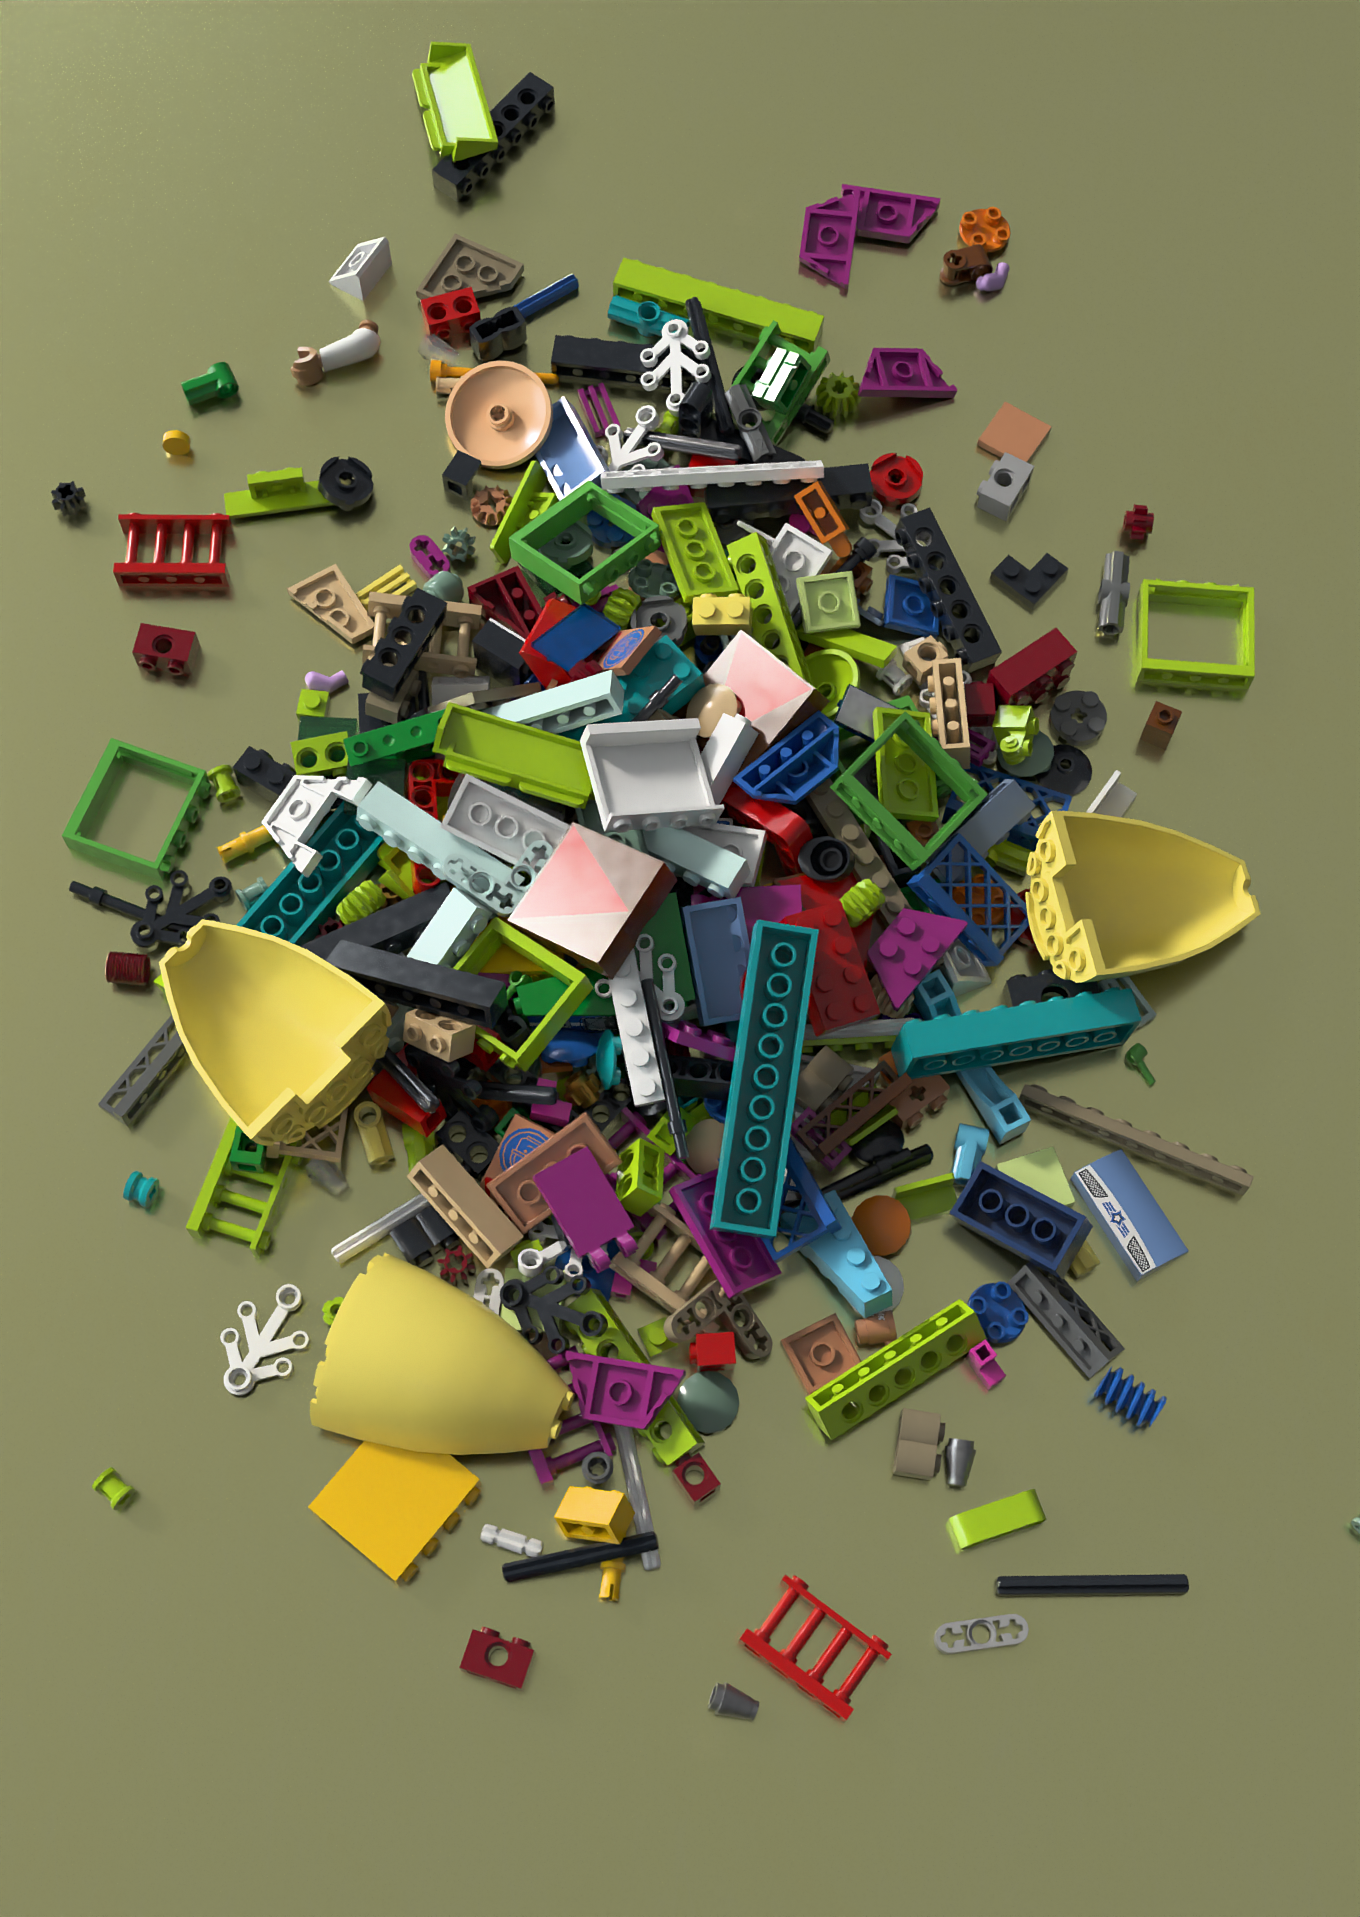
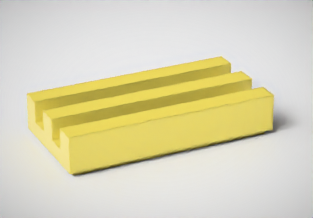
M398 565L357 592L356 596L368 612L370 591L390 594L392 590L405 582L406 585L392 594L406 596L417 589V584L414 580L410 579V575L407 572H404L403 567Z

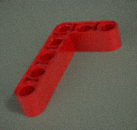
M416 760L409 766L406 783L407 800L438 820L437 797H455L465 774L443 767L444 760ZM415 777H423L425 780H419ZM444 777H452L454 780H447ZM417 802H424L427 805H419ZM411 860L412 889L415 895L440 884L441 879L436 877L431 869L422 863L418 864ZM422 879H429V880H431L433 883H429V884H428V883L422 882L421 880H422Z
M732 781L720 805H724L723 813L747 828L765 830L767 833L766 840L775 845L786 876L803 873L798 862L799 851L807 841L813 839L806 821L778 802L752 798Z

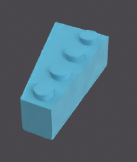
M833 1190L824 1194L840 1222L842 1229L833 1234L830 1232L826 1233L799 1251L819 1268V1271L826 1279L829 1278L838 1288V1291L864 1318H867L893 1305L892 1288L836 1191ZM806 1205L804 1211L810 1212L808 1206ZM789 1212L781 1214V1228L793 1230L797 1214ZM803 1216L798 1232L809 1234L819 1228L814 1218ZM784 1234L788 1239L791 1237V1235Z

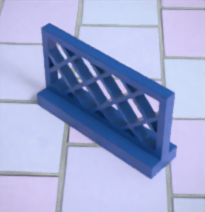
M970 763V769H963L965 772L977 774L981 779L977 784L981 788L986 787L989 793L994 790L991 784L1001 783L1005 779H1014L1023 791L1033 794L1035 799L1032 802L1036 806L1040 805L1045 815L1033 818L1031 814L1026 822L1021 825L1016 824L1008 831L1010 835L1007 841L1034 852L1039 840L1035 836L1039 829L1038 824L1042 823L1051 812L1046 802L1053 800L1064 804L1063 808L1057 811H1068L1072 796L983 766L978 767ZM953 790L941 821L944 824L964 804L956 800L957 794Z
M956 833L918 875H914L907 883L935 915L960 919L968 923L958 939L985 967L997 966L1005 958L1003 954L1029 926L1026 903L960 833ZM957 843L964 850V862H952V849ZM936 866H945L946 883H937L929 875ZM952 866H965V883H952ZM971 866H979L984 871V883H971ZM952 887H965V904H957L953 900ZM972 887H984V904H972ZM991 887H999L1003 891L1004 904H991ZM972 908H985V925H977L972 920ZM991 908H1004V925L991 924ZM1010 908H1019L1026 916L1019 925H1011ZM992 928H1004V942L999 947L992 941Z
M791 1137L786 1161V1170L788 1172L783 1184L778 1224L782 1211L797 1214L793 1230L777 1226V1232L791 1235L789 1244L777 1252L773 1246L774 1238H761L775 1263L780 1262L826 1233L830 1232L833 1234L842 1229L840 1222ZM791 1179L793 1180L796 1187L790 1185ZM788 1190L801 1194L802 1199L799 1209L784 1206ZM806 1205L808 1206L810 1212L804 1211ZM803 1216L814 1218L819 1228L809 1234L798 1232Z

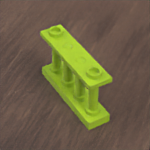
M230 1117L186 1229L191 1236L203 1239L205 1231L214 1230L251 1242L249 1248L252 1254L260 1257L262 1250H267L272 1239L270 1229L294 1168L302 1163L304 1157L279 1154L280 1157L284 1158L279 1174L264 1170V1174L233 1170L230 1156L236 1126L238 1125ZM301 1139L290 1143V1146L295 1147L303 1145ZM234 1173L272 1185L273 1189L268 1201L264 1202L226 1190L224 1184L227 1176H231ZM223 1201L261 1213L262 1217L256 1231L215 1218L213 1211L216 1204H220Z

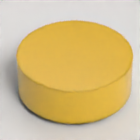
M171 430L164 434L162 446L169 454L184 455L190 450L191 439L182 431Z

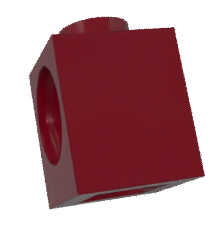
M982 681L965 684L964 693L968 727H992L996 714L994 684Z
M699 1452L693 1457L688 1453L675 1462L676 1468L673 1470L672 1476L693 1507L720 1490L721 1483ZM691 1470H698L703 1474L704 1479L701 1483L693 1485L686 1480V1474Z

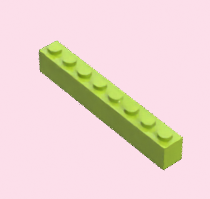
M623 257L613 281L614 297L617 295L638 303L651 301L656 303L660 310L688 320L685 302L687 299L697 297L701 302L707 326L759 341L762 330L766 326L769 327L774 320L779 324L781 330L779 336L808 353H814L823 332L824 316L814 311L802 310L786 303H778L762 296H754L738 289L720 286L714 282L699 280L690 275L675 273L663 267L651 266L639 260Z

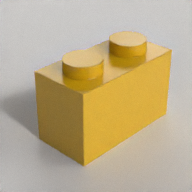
M569 1486L554 1518L566 1537L620 1545L635 1515V1511L626 1495L620 1491L597 1490L588 1486L583 1488Z

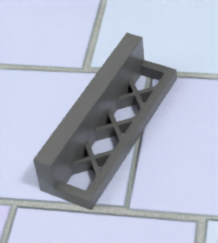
M172 1015L98 1103L100 1108L127 1127L187 1054L178 1031L169 1041L168 1032L175 1025ZM163 1048L150 1064V1054L152 1051ZM144 1071L131 1087V1077L134 1073ZM125 1094L115 1108L109 1105L115 1096Z
M1031 1262L1027 1263L1007 1283L1090 1379L1109 1361L1124 1351L1125 1348L1064 1278L1062 1280L1041 1268L1047 1275L1045 1277L1037 1269L1038 1266ZM1059 1292L1062 1293L1068 1299V1301L1064 1300V1298L1059 1294ZM1080 1316L1083 1317L1088 1322V1324H1085L1084 1321L1080 1318ZM1101 1340L1108 1345V1347L1112 1350L1111 1352L1104 1346Z

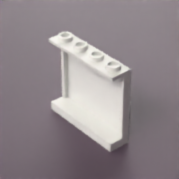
M698 718L587 724L580 743L604 832L616 831L617 833H624L637 829L652 831L664 827L680 829L692 825L707 827L717 823L724 810V805H715L696 741V736L701 729Z

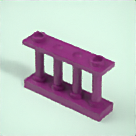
M627 1107L622 1109L621 1117L625 1124L608 1139L612 1147L616 1149L633 1132L641 1139L657 1146L647 1138L651 1131L645 1126L647 1124L645 1119L637 1111L632 1113ZM664 1151V1162L667 1166L664 1168L663 1186L675 1174L684 1182L701 1175L700 1173L695 1175L674 1153L670 1156ZM612 1172L610 1175L607 1173L605 1177L616 1194L617 1172ZM674 1201L668 1205L676 1212V1215L680 1212ZM625 1210L632 1223L641 1232H645L655 1218L648 1212L638 1216ZM665 1225L653 1241L658 1248L667 1240V1231L665 1230L667 1226Z
M575 1345L569 1347L568 1351L578 1353ZM565 1354L547 1359V1362L554 1370L569 1365ZM573 1383L568 1384L572 1392L575 1393V1395H577ZM581 1413L562 1420L559 1435L592 1423L598 1440L555 1458H551V1456L545 1458L542 1449L527 1450L542 1490L554 1485L552 1476L557 1474V1470L584 1460L590 1453L603 1452L613 1461L612 1452L617 1449L611 1433L604 1434L600 1422L584 1420Z

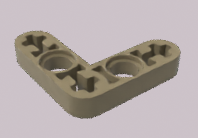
M718 1279L705 1286L671 1314L664 1323L666 1337L674 1343H681L694 1337L719 1316L727 1330L734 1332L735 1342L746 1357L750 1359L765 1357L771 1352L773 1346L770 1334L743 1294L730 1299L726 1293L723 1294V1298L719 1296L718 1293H720L722 1286ZM697 1302H702L706 1306L707 1314L705 1318L697 1315L695 1310ZM730 1302H734V1303H735L734 1306H731V1307H729V1308L726 1307V1306H728V1305H731ZM736 1310L741 1311L745 1317L743 1327L738 1326L734 1321ZM688 1319L691 1323L686 1324L681 1329V1333H678L676 1330L679 1326L678 1323ZM752 1328V1331L748 1332V1335L744 1334L745 1331H748ZM755 1339H758L760 1342L757 1350L753 1346L756 1343Z

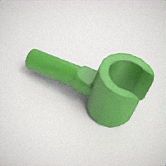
M513 971L509 975L510 986L506 991L507 1000L516 993V987L533 983V979L526 974L523 975L520 971Z
M1136 1043L1127 1051L1126 1059L1130 1064L1140 1069L1149 1085H1151L1156 1080L1143 1061L1148 1052L1143 1045Z

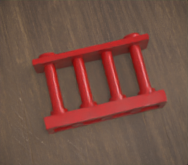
M139 513L118 515L123 533L128 534L126 561L114 563L113 568L118 586L229 587L230 576L226 563H220L222 534H233L234 530L229 515L213 513L211 515H156ZM140 534H156L154 561L151 563H137ZM167 534H183L182 558L179 563H165ZM195 534H211L209 562L192 563Z
M785 1574L780 1584L787 1591L760 1629H755L752 1632L747 1628L740 1637L739 1643L845 1723L854 1710L849 1706L851 1702L850 1696L877 1657L884 1663L888 1661L892 1655L887 1651L889 1646L876 1635H872L871 1638L808 1592L809 1586L802 1579L795 1575L790 1578ZM799 1598L814 1610L786 1649L782 1648L778 1652L769 1645L771 1642L770 1636L796 1599ZM825 1617L840 1630L813 1669H808L805 1672L795 1665L798 1661L796 1657ZM853 1638L867 1650L840 1689H835L832 1693L822 1685L825 1681L823 1676L849 1639Z

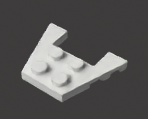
M294 775L262 820V824L283 848L285 854L296 865L298 871L308 878L323 856L317 850L306 846L307 840L313 835L314 830L330 811L331 806L338 797L358 806L372 787V784L364 777H358L357 780H349L347 777L326 779L324 776Z

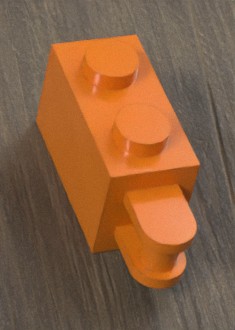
M817 481L794 495L821 543L826 544L829 542L838 557L849 556L852 551V544L844 533L849 530V527L823 483Z

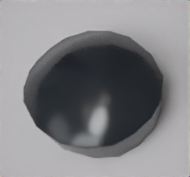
M817 837L807 841L801 847L798 862L801 871L807 877L819 882L832 883L842 881L850 875L855 865V855L852 849L839 839Z
M888 1120L860 1141L850 1146L852 1148L851 1151L861 1164L869 1166L873 1164L874 1159L882 1155L887 1157L902 1150L905 1143L904 1133L898 1125Z

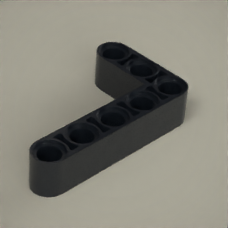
M693 382L679 404L678 435L740 445L743 456L739 459L738 465L754 464L745 441L740 436L739 430L735 429L732 434L723 436L719 431L717 421L712 419V390L704 383ZM773 445L777 457L771 463L806 461L794 453Z
M669 1055L677 1096L728 1101L734 1062ZM624 1061L625 1083L631 1089L626 1061Z
M500 1060L497 1064L492 1065L487 1072L479 1068L482 1074L492 1082L507 1083L506 1079L510 1075L521 1077L522 1080L518 1084L536 1086L538 1081L528 1070L524 1072L516 1066L514 1069H511ZM620 1078L619 1085H612L608 1090H604L600 1094L599 1099L584 1111L588 1113L604 1136L622 1118L621 1110L625 1107L629 1110L631 1109L634 1101L632 1090L627 1087L625 1079ZM622 1090L627 1092L629 1097L624 1101H618L613 1097V1094L616 1091ZM515 1102L517 1105L522 1104L531 1112V1103ZM572 1109L568 1124L579 1117ZM597 1112H604L609 1118L601 1123L595 1121L593 1115ZM542 1122L555 1134L564 1128Z

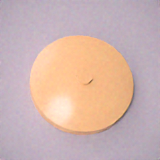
M510 361L484 363L467 372L452 389L445 410L447 432L456 449L479 459L481 467L488 469L515 467L533 457L547 440L553 422V405L549 392L543 382L527 367Z

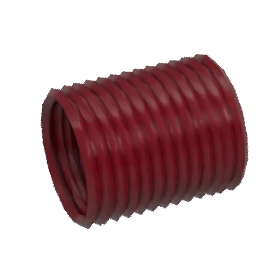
M110 951L105 964L106 981L108 983L145 986L150 976V957L148 954Z

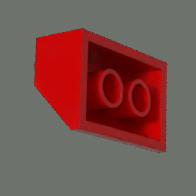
M554 598L547 601L519 652L546 690L552 679L558 681L556 687L570 683L571 677L568 675V672L571 668L567 671L533 646L581 610ZM597 648L583 658L586 663L591 661Z

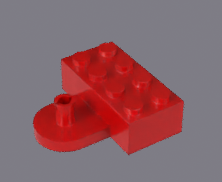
M841 900L785 916L779 922L819 929L807 1010L816 1037L869 1021L880 1014ZM747 969L741 977L739 986L742 1001Z

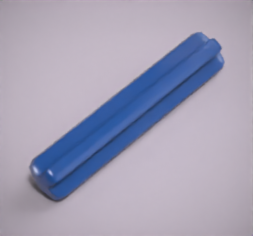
M569 274L514 306L526 318L579 287L578 279L574 274Z

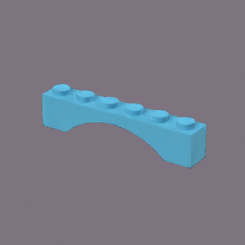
M940 970L928 974L913 992L915 996L913 1002L924 1021L933 1020L935 1017L943 1014H949L951 1017L962 1015L955 994ZM991 1066L956 1072L999 1145L1026 1131L1031 1122L1030 1116L1017 1095L1005 1085Z

